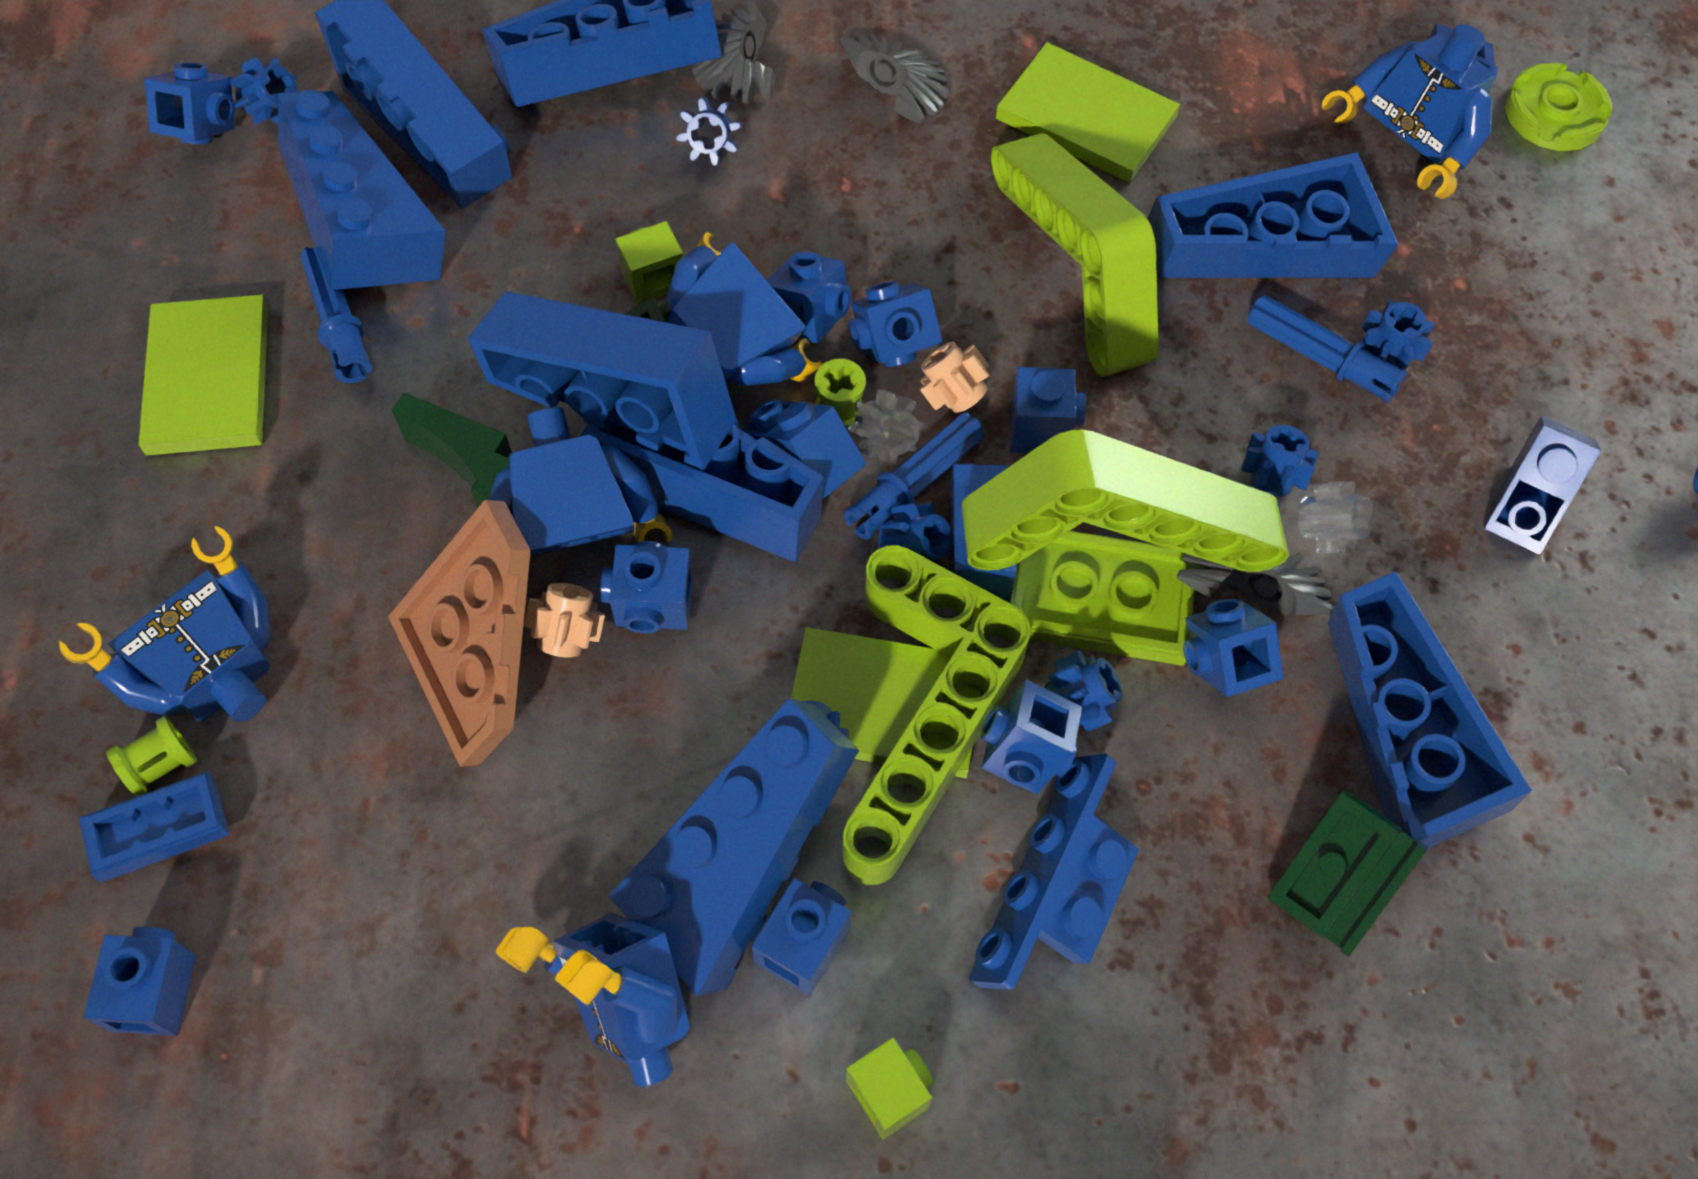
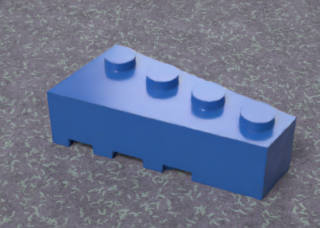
M335 0L315 12L342 89L461 209L513 177L507 156L511 152V148L502 131L495 125H489L471 101L461 92L384 0Z
M557 0L482 29L498 82L516 107L722 57L712 2L710 0Z
M304 90L301 92L278 93V146L330 289L339 290L440 280L446 230L334 91Z
M1358 152L1158 196L1147 218L1155 237L1156 270L1159 278H1375L1399 244Z
M505 291L468 337L487 382L550 408L556 407L560 401L564 402L578 415L583 417L584 422L602 429L610 421L638 432L636 434V443L659 451L663 443L686 452L684 455L685 463L702 470L706 468L737 421L710 331Z
M738 420L704 470L685 463L684 455L686 452L663 443L659 451L636 443V434L638 432L610 421L604 429L588 423L581 433V436L595 434L600 445L617 446L646 474L659 508L795 563L821 520L824 477L766 438L754 439L738 428Z
M1396 571L1340 595L1328 621V626L1384 817L1402 828V831L1418 842L1421 841L1430 848L1511 812L1532 789Z
M788 698L608 896L628 919L665 932L676 973L696 996L728 989L739 969L736 965L749 941L755 940L767 918V915H765L766 910L781 883L790 877L800 859L797 855L813 826H818L859 752V749L813 704Z

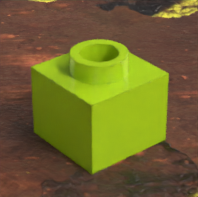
M667 221L647 228H639L630 234L616 238L621 273L636 304L643 303L651 297L657 298L668 294L677 262L683 258V252Z
M894 1037L846 1068L845 1081L882 1140L929 1109L932 1096L927 1088L934 1084V1080L918 1053L913 1048L903 1053Z

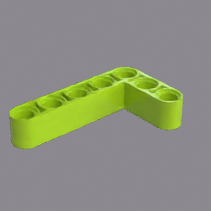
M1045 133L992 148V171L1000 190L1081 265L1086 347L1090 362L1096 373L1100 377H1105L1156 361L1159 351L1156 245L1152 227L1146 216Z
M1070 430L1051 437L969 494L961 504L967 561L970 566L980 570L989 571L1009 568L1083 522L1240 571L1259 572L1269 570L1281 565L1289 557L1279 506L1275 496L1088 430Z
M899 545L882 547L869 557L866 565L865 603L869 611L877 618L951 659L846 823L843 831V864L847 873L853 879L866 885H879L889 880L897 872L980 736L983 725L992 708L997 704L999 705L1021 669L1031 635L1030 622L1025 613L1019 608L912 550ZM895 578L901 580L906 585L899 589H890L881 585L880 582L885 579ZM938 607H949L958 612L959 616L942 618L937 616L932 610ZM1000 635L1009 639L1014 646L997 648L987 642L986 638ZM970 683L979 687L984 695L978 698H966L956 692L955 687ZM931 733H941L950 738L954 745L945 750H935L928 747L922 739ZM909 784L916 787L922 794V797L913 803H902L896 801L889 791L896 785ZM875 836L884 840L890 850L879 858H868L862 856L856 850L855 844L860 839Z

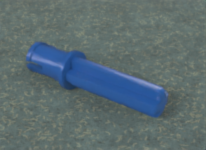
M305 247L300 258L321 321L318 328L319 341L329 350L335 377L343 383L360 382L368 377L366 372L371 373L372 371L371 362L362 343L363 325L358 318L352 316L344 290L330 289L316 248Z
M1261 296L1249 312L1248 322L1250 325L1337 373V381L1343 382L1347 379L1383 399L1387 404L1390 403L1400 389L1401 385L1399 383H1403L1407 377L1408 372L1404 369L1401 370L1364 350L1366 343L1359 341L1355 345L1269 296Z
M968 413L960 414L894 471L882 472L877 478V485L855 504L844 510L843 516L847 525L850 527L868 513L869 518L853 532L860 538L869 540L879 529L880 525H883L893 517L891 507L914 503V498L983 440L985 434L981 428L982 423L977 417L973 418Z

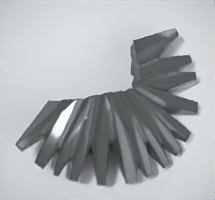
M752 0L746 1V11L735 6L730 9L732 15L723 13L721 15L723 20H715L722 57L696 63L692 67L693 74H696L694 76L695 80L703 90L713 89L711 95L716 99H720L731 92L730 100L735 104L741 98L743 104H749L757 89H760L765 102L770 101L776 82L774 70L757 61L758 50L761 48L764 40L767 21Z
M862 34L855 35V40L848 36H841V43L858 76L866 82H870L871 86L878 89L881 93H887L896 97L893 111L918 124L924 122L923 114L935 116L938 111H941L944 103L940 99H947L949 92L944 87L947 85L948 79L944 76V70L938 68L939 64L930 60L931 57L929 55L921 54V50L917 48L901 50L903 42L896 41L888 46L886 38L880 36L879 40L874 35H869L868 39Z
M1301 553L1289 557L1277 567L1259 572L1240 571L1185 554L1182 561L1191 569L1179 570L1177 574V579L1209 598L1217 595L1219 589H1223L1224 584H1226L1228 587L1234 586L1236 590H1240L1251 602L1258 603L1263 608L1269 607L1271 611L1281 616L1331 615L1335 606L1325 602L1331 599L1332 594L1330 589L1322 588L1326 581L1323 578L1315 577L1318 574L1315 567L1296 569L1304 557Z

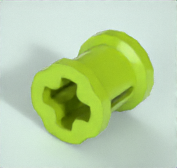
M832 359L822 364L815 374V390L818 394L815 404L833 406L847 430L856 428L861 423L865 413V407L862 403V395L866 389L865 373L854 361Z
M166 715L156 720L155 729L124 748L115 745L106 751L107 758L112 764L113 769L129 791L136 797L146 794L148 792V784L182 764L190 767L197 762V758L189 743L177 726Z

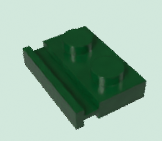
M1344 790L1267 898L1320 937H1326L1341 948L1340 951L1349 957L1429 847L1421 841L1418 842L1402 831V828L1347 790Z

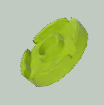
M1562 63L1536 64L1519 74L1506 95L1504 110L1510 125L1523 138L1537 146L1560 152L1581 150L1595 143L1608 125V119L1612 114L1613 103L1607 89L1593 75L1581 70L1579 75L1566 71L1569 65Z

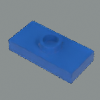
M209 771L79 818L91 876L100 883L230 835L216 778Z

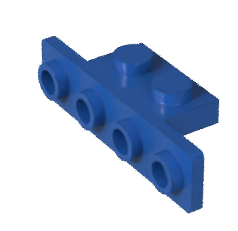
M1107 753L1075 757L1065 775L1062 777L1057 776L1055 794L1045 815L1036 823L1031 831L1029 838L1030 847L1019 871L1009 880L1004 889V903L993 927L985 934L977 947V961L969 976V980L978 987L1005 990L1015 988L1037 938L1073 963L1090 964L1139 851V848L1093 815L1116 766V760Z

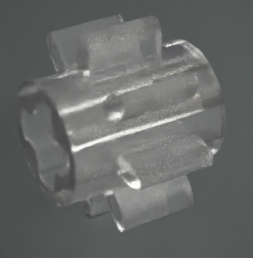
M879 389L876 394V400L867 403L858 401L856 404L858 411L854 424L849 426V431L857 434L863 440L858 447L862 455L871 459L878 456L880 460L895 465L897 454H904L908 451L915 453L917 450L915 444L918 441L920 430L925 427V423L917 421L916 417L911 414L916 406L914 400L903 396L896 398L895 394Z
M1353 481L1315 484L1313 486L1314 496H1306L1299 506L1298 525L1301 534L1306 539H1317L1316 547L1318 553H1345V550H1357V539H1366L1372 531L1374 511L1370 499L1366 495H1354L1355 482Z

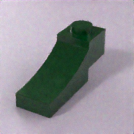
M404 392L392 409L404 440L427 451L455 470L472 487L470 490L478 508L484 500H488L496 475L504 468L510 466L509 454L512 451L506 433Z

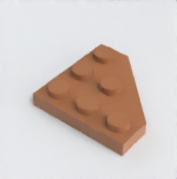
M484 500L388 616L460 767L480 765L514 729L531 550L505 501Z

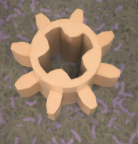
M955 342L946 343L932 352L923 361L921 370L925 376L920 379L923 386L919 390L934 410L946 404L954 413L963 412L975 405L986 394L988 386L983 380L989 376L986 369L990 365L975 345H971L965 351H962Z
M553 583L548 586L547 592H542L541 599H529L524 626L532 629L531 637L537 638L536 646L541 651L558 657H576L581 655L583 648H588L589 641L600 642L605 613L597 611L598 604L592 602L593 593L578 585Z

